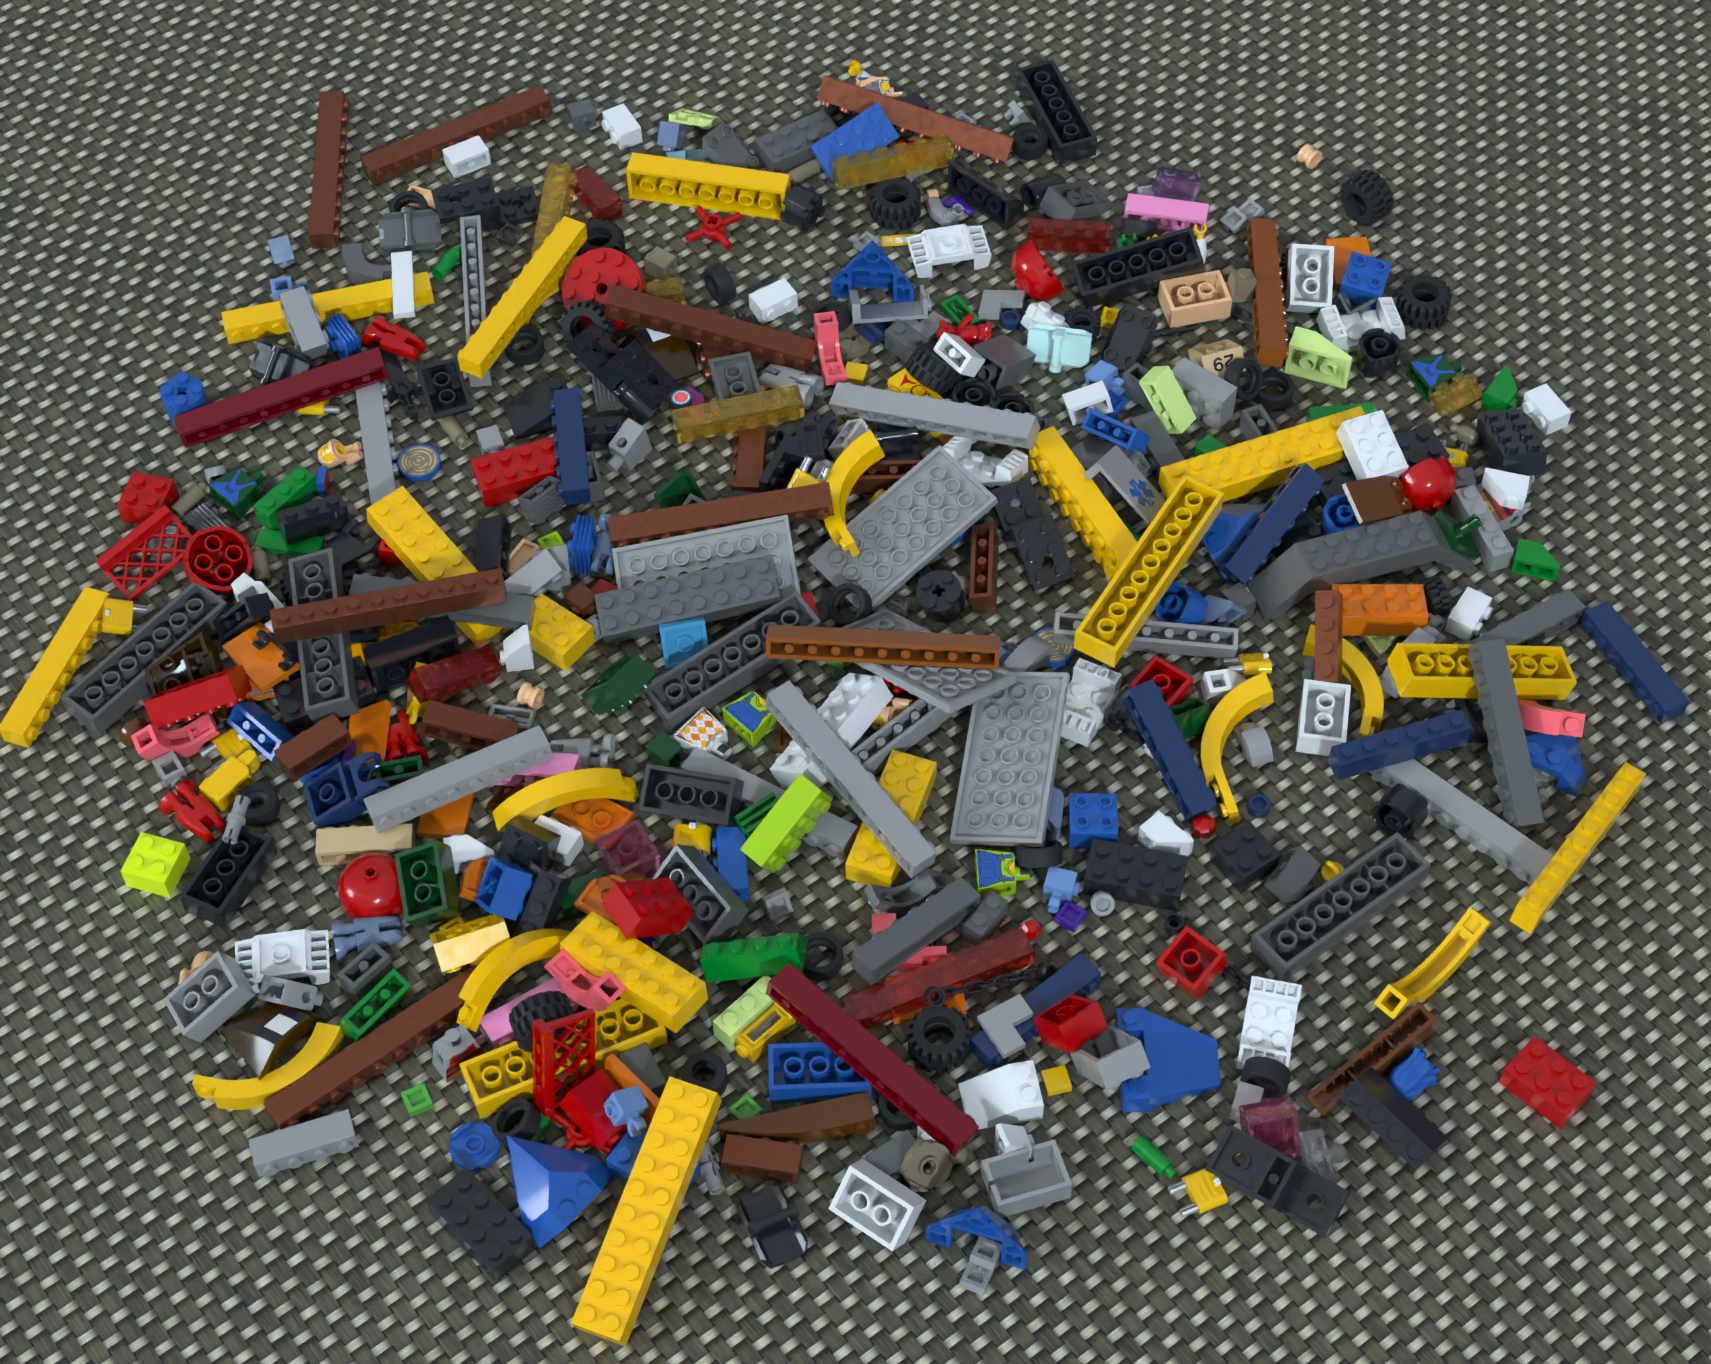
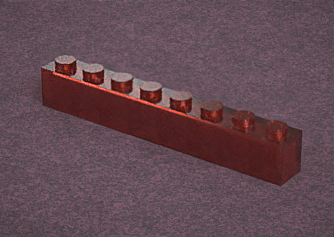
M1023 928L1009 930L1002 936L986 939L977 946L963 948L958 953L949 957H940L936 962L926 966L920 965L911 972L897 974L883 983H874L860 992H851L845 998H842V1009L850 1016L856 1017L867 1030L927 1006L928 1004L924 1001V992L930 986H937L939 988L953 986L958 988L964 986L966 982L973 980H993L997 975L1011 973L1034 964L1035 950ZM977 983V984H972V985H969V986H970L971 988H973V987L978 986L979 983ZM945 990L946 996L952 995L948 993L949 990ZM935 992L931 993V1000L935 997Z

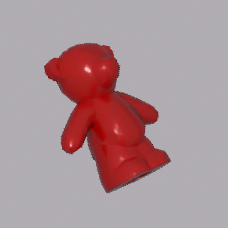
M973 313L967 314L958 328L947 324L945 320H940L936 339L938 342L943 333L946 332L959 336L970 346H975L992 339V323L987 322L977 326L970 325L974 320Z

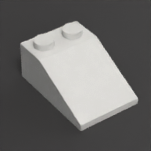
M1033 1060L1007 1064L958 1084L964 1114L970 1115L979 1126L978 1129L996 1127L1000 1123L1014 1124L1043 1119L1044 1103Z

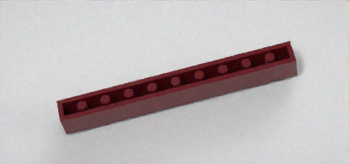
M379 347L184 412L174 416L178 434L187 448L390 379L382 353Z
M788 963L769 981L766 994L928 1135L944 1145L950 1154L956 1157L974 1139L979 1126L970 1115L964 1114L957 1108L953 1100L943 1096L933 1083L922 1078L913 1066L907 1065L893 1049L887 1048L880 1042L876 1034L866 1030L856 1017L850 1016L837 1001L831 1000L824 994L822 988L809 981L800 969L794 968Z

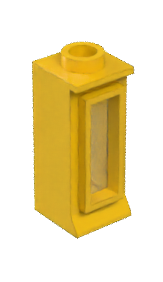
M774 1002L772 1006L743 1031L735 1035V1050L742 1058L747 1057L753 1063L768 1050V1044H775L794 1028L796 1020Z

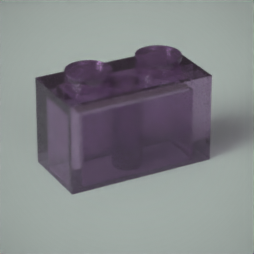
M1159 166L1152 190L1155 197L1194 202L1201 182L1198 174L1195 172Z

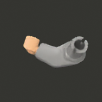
M937 189L927 190L928 195L925 196L924 200L930 218L944 227L956 225L958 218L964 214L963 206L956 203L951 208L944 207L939 199Z

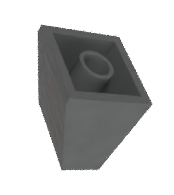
M1002 334L974 346L973 349L985 359V362L975 377L964 375L963 380L976 378L979 382L985 383L986 381L990 383L995 390V401H997L1000 395L1007 393L1030 373L1036 354L1007 335Z

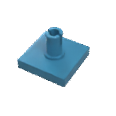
M704 617L659 624L666 669L676 667L708 647Z

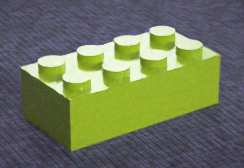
M799 774L740 850L762 868L772 873L776 870L779 871L785 865L786 857L790 852L798 849L802 842L801 838L805 833L813 830L816 825V819L820 814L828 811L833 798L813 781Z

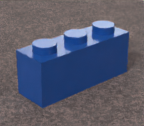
M1091 408L1080 427L1139 456L1143 455L1151 439V436Z
M239 703L235 705L226 721L270 761H277L274 750L281 744L295 738L256 703Z
M740 827L716 828L717 837L712 838L713 852H717L718 858H713V867L741 901L749 900L747 855L740 850L746 842V834Z

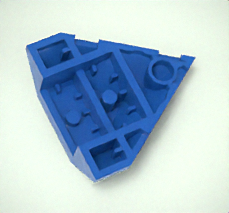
M873 240L831 281V296L833 298L849 299V290H854V287L893 290V302L914 301L913 284Z
M1266 504L1222 505V510L1202 538L1216 566L1221 563ZM1220 570L1221 574L1223 575L1224 579L1228 584L1233 582L1228 576H1226Z
M1524 729L1532 767L1558 777L1556 789L1578 798L1587 776L1575 736L1561 734L1557 736Z
M507 1135L506 1139L510 1149V1163L517 1203H519L521 1214L520 1223L533 1235L534 1242L538 1248H541L563 1231L602 1192L612 1174L596 1156Z
M986 1206L958 1210L926 1227L925 1241L951 1248L956 1230L1001 1242L1000 1263L1026 1270L1028 1254L1011 1225Z

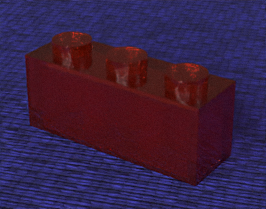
M588 164L567 175L569 183L567 188L569 192L579 199L582 206H586L590 210L594 218L602 219V221L611 220L623 213L621 198Z

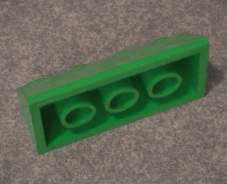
M785 933L744 940L736 939L728 942H712L703 944L700 962L707 983L776 975L788 963L803 972L808 939L807 936L800 933Z

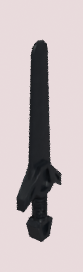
M380 349L392 386V390L388 395L390 405L396 399L403 400L405 414L411 420L419 418L418 405L413 403L411 396L413 394L423 395L421 387L409 382L395 354Z

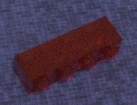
M1029 218L1027 242L1031 239L1039 251L1101 254L1109 251L1111 222Z
M485 646L414 668L406 683L421 704L428 702V700L436 701L446 695L453 696L459 691L471 690L484 683L490 684L498 678L497 675L502 665L490 647Z

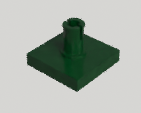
M682 468L654 494L661 509L683 505L690 493L707 501L687 468Z
M1441 510L1433 515L1453 550L1474 561L1481 556L1469 535L1483 525L1476 514H1473L1464 522Z

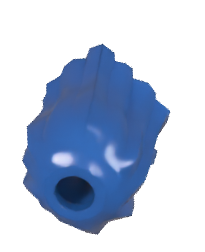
M1417 1047L1412 1050L1406 1060L1393 1069L1389 1076L1388 1083L1407 1100L1416 1098L1427 1087L1435 1086L1437 1084V1074L1441 1071L1439 1066L1434 1067L1425 1058L1427 1053Z

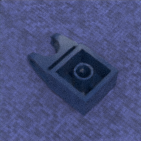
M367 752L344 763L338 762L303 784L314 824L323 829L326 827L338 828L367 810L364 798L390 788L389 781L384 779L371 780L373 773L382 763L379 753Z

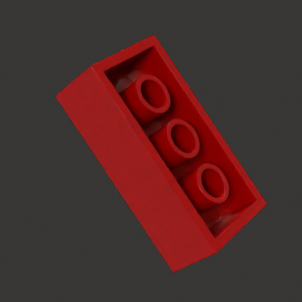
M553 436L470 459L473 476L484 507L518 499L524 492L530 490L534 485L547 478V476L557 478L556 466H560V462L556 463L555 449L559 448L558 445H554Z
M239 665L159 692L144 701L143 704L151 724L154 727L162 726L163 729L176 725V722L181 720L187 722L197 718V715L202 713L208 715L218 711V708L223 706L229 708L237 705L239 701L246 699V694L252 691L243 665Z

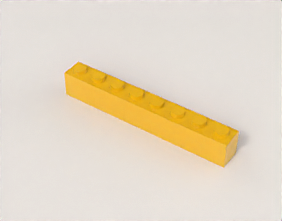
M84 587L1 722L0 733L4 741L29 748L33 740L37 739L39 730L44 722L49 719L54 705L60 701L62 692L70 684L76 669L81 666L87 651L92 648L97 634L102 631L103 604L105 598H111L109 593Z

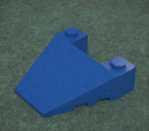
M1116 1008L1115 1027L1141 1040L1151 1067L1145 1070V1075L1129 1078L1121 1082L1122 1113L1149 1112L1155 1110L1157 1106L1166 1103L1172 1104L1177 1102L1178 1099L1190 1095L1193 1097L1221 1087L1216 1039L1143 1008Z

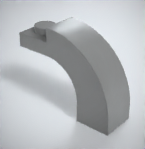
M1427 625L1423 629L1418 627L1403 643L1444 644L1447 637L1437 629ZM1387 665L1380 678V684L1383 691L1396 699L1400 695L1390 668Z
M1032 636L1023 641L1010 654L1002 668L1009 672H1034L1038 668L1047 666L1056 647L1039 636Z

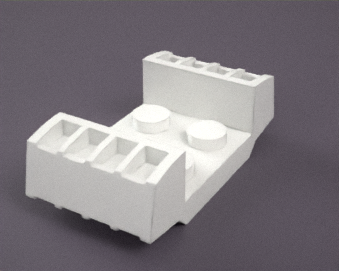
M966 224L947 226L924 230L921 234L906 237L918 278L932 277L933 265L970 259L974 270L982 269L989 266L992 256L982 225L967 226Z
M1392 297L1378 298L1376 309L1365 311L1362 314L1356 312L1351 315H1339L1336 305L1320 309L1316 319L1322 336L1343 351H1357L1358 342L1362 334L1373 328L1385 329L1384 332L1389 334L1393 332L1400 340L1405 339V327Z
M954 436L942 447L982 485L991 488L996 485L1004 486L1016 482L1028 472V455L1016 449L1011 451L1003 460L984 455L982 452L971 451L972 439Z
M245 573L231 583L237 603L245 597L268 593L270 600L274 604V609L284 607L261 581H254ZM270 617L267 619L269 621L265 623V627L270 633H274Z
M1082 658L1078 659L1073 668L1072 680L1068 687L1061 737L1088 747L1105 718L1103 714L1104 709L1122 683L1121 673Z
M301 929L255 935L251 939L235 942V959L255 993L260 992L264 975L282 979L309 976L312 986L329 983L328 930L309 931Z
M1257 976L1251 977L1236 1069L1243 1070L1245 1061L1250 1057L1256 1056L1275 1059L1289 1068L1290 1051L1302 985Z

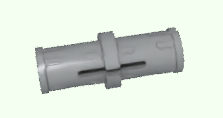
M236 795L232 811L227 815L226 820L228 823L222 836V840L226 843H229V839H232L231 844H236L241 826L245 825V814L251 801L246 796L243 797L242 801V795Z
M706 1142L699 1158V1171L706 1180L709 1194L718 1195L724 1192L725 1186L719 1174V1163L713 1157L709 1142Z

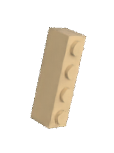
M406 823L398 824L380 833H377L374 825L360 827L352 825L342 828L326 827L316 831L315 854L319 866L349 864L355 858L368 853H384L395 858V854L415 847L416 836L413 825Z

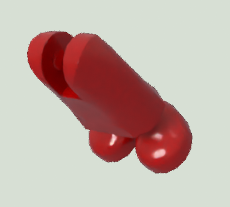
M382 315L375 317L373 324L370 323L367 326L361 341L362 346L366 348H371L378 341L380 342L379 348L381 350L411 361H416L419 358V354H422L427 349V344L422 339L398 324H390L388 319Z
M403 709L397 710L398 723L392 725L391 720L389 722L386 754L388 756L385 761L405 758L403 752H406L407 757L421 755L424 766L429 760L428 753L425 749L418 746L420 739L413 724L408 723L407 714Z
M193 780L182 781L176 786L177 795L173 791H169L163 797L159 804V810L164 815L177 812L174 816L177 822L202 840L210 843L214 840V836L208 829L213 826L218 832L223 833L226 829V824L204 794L196 795L198 788ZM179 797H180L182 800H185V801L189 802L191 808H190L187 804H184V803L179 799Z

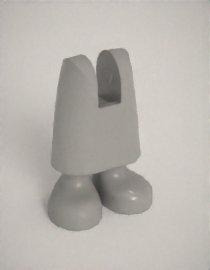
M769 364L766 372H763L758 379L762 385L790 399L798 395L800 407L806 410L811 407L814 395L819 396L824 388V377L806 375L805 371L776 364Z
M606 733L600 744H594L593 737L550 741L553 753L579 754L583 769L613 768L612 759L615 757L614 733Z

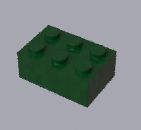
M636 653L610 665L580 696L598 716L606 712L610 714L615 709L618 711L624 705L628 707L636 700L635 694L639 690L641 692L644 691L652 683L650 679L655 673Z
M435 840L395 854L405 923L422 928L462 914L451 846Z

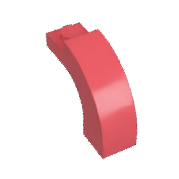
M835 311L815 313V341H817L816 349L821 376L824 377L826 385H836L837 382L846 383L847 375L841 358L838 321Z
M1518 699L1524 729L1557 736L1561 734L1582 737L1585 713L1549 708L1537 704L1534 700Z
M204 714L190 724L176 730H159L149 724L131 735L138 755L152 761L172 750L178 759H183L205 748L204 743L219 735L220 732L211 714Z
M896 913L872 914V937L875 933L882 932L896 920ZM926 946L895 968V970L905 974L921 973L922 967H929L931 969L946 967V946Z
M564 948L544 966L561 984L559 989L577 1004L587 1009L592 1008L594 1011L605 1010L627 989L610 971L603 977L591 975Z

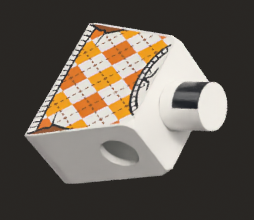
M704 707L674 734V741L683 748V753L688 755L691 754L695 747H698L726 760L732 752V749L726 745L728 743L726 728Z

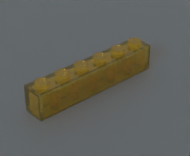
M939 134L927 140L917 139L913 143H898L895 147L891 148L880 147L873 152L862 151L850 157L840 156L836 160L831 161L834 184L839 190L946 167L948 166V161H955L953 141L947 135Z
M547 164L531 259L535 251L539 250L543 245L545 238L552 233L555 225L564 216L568 218L571 216L569 204L573 202L574 191L572 187L576 185L577 174L573 172L572 164Z
M797 384L671 410L672 423L679 444L804 417V402Z

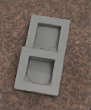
M1249 198L1238 209L1233 207L1220 219V222L1236 233L1249 226L1251 217L1260 218L1265 214L1264 208Z
M979 1236L960 1279L959 1287L984 1296L1000 1258L1002 1244Z

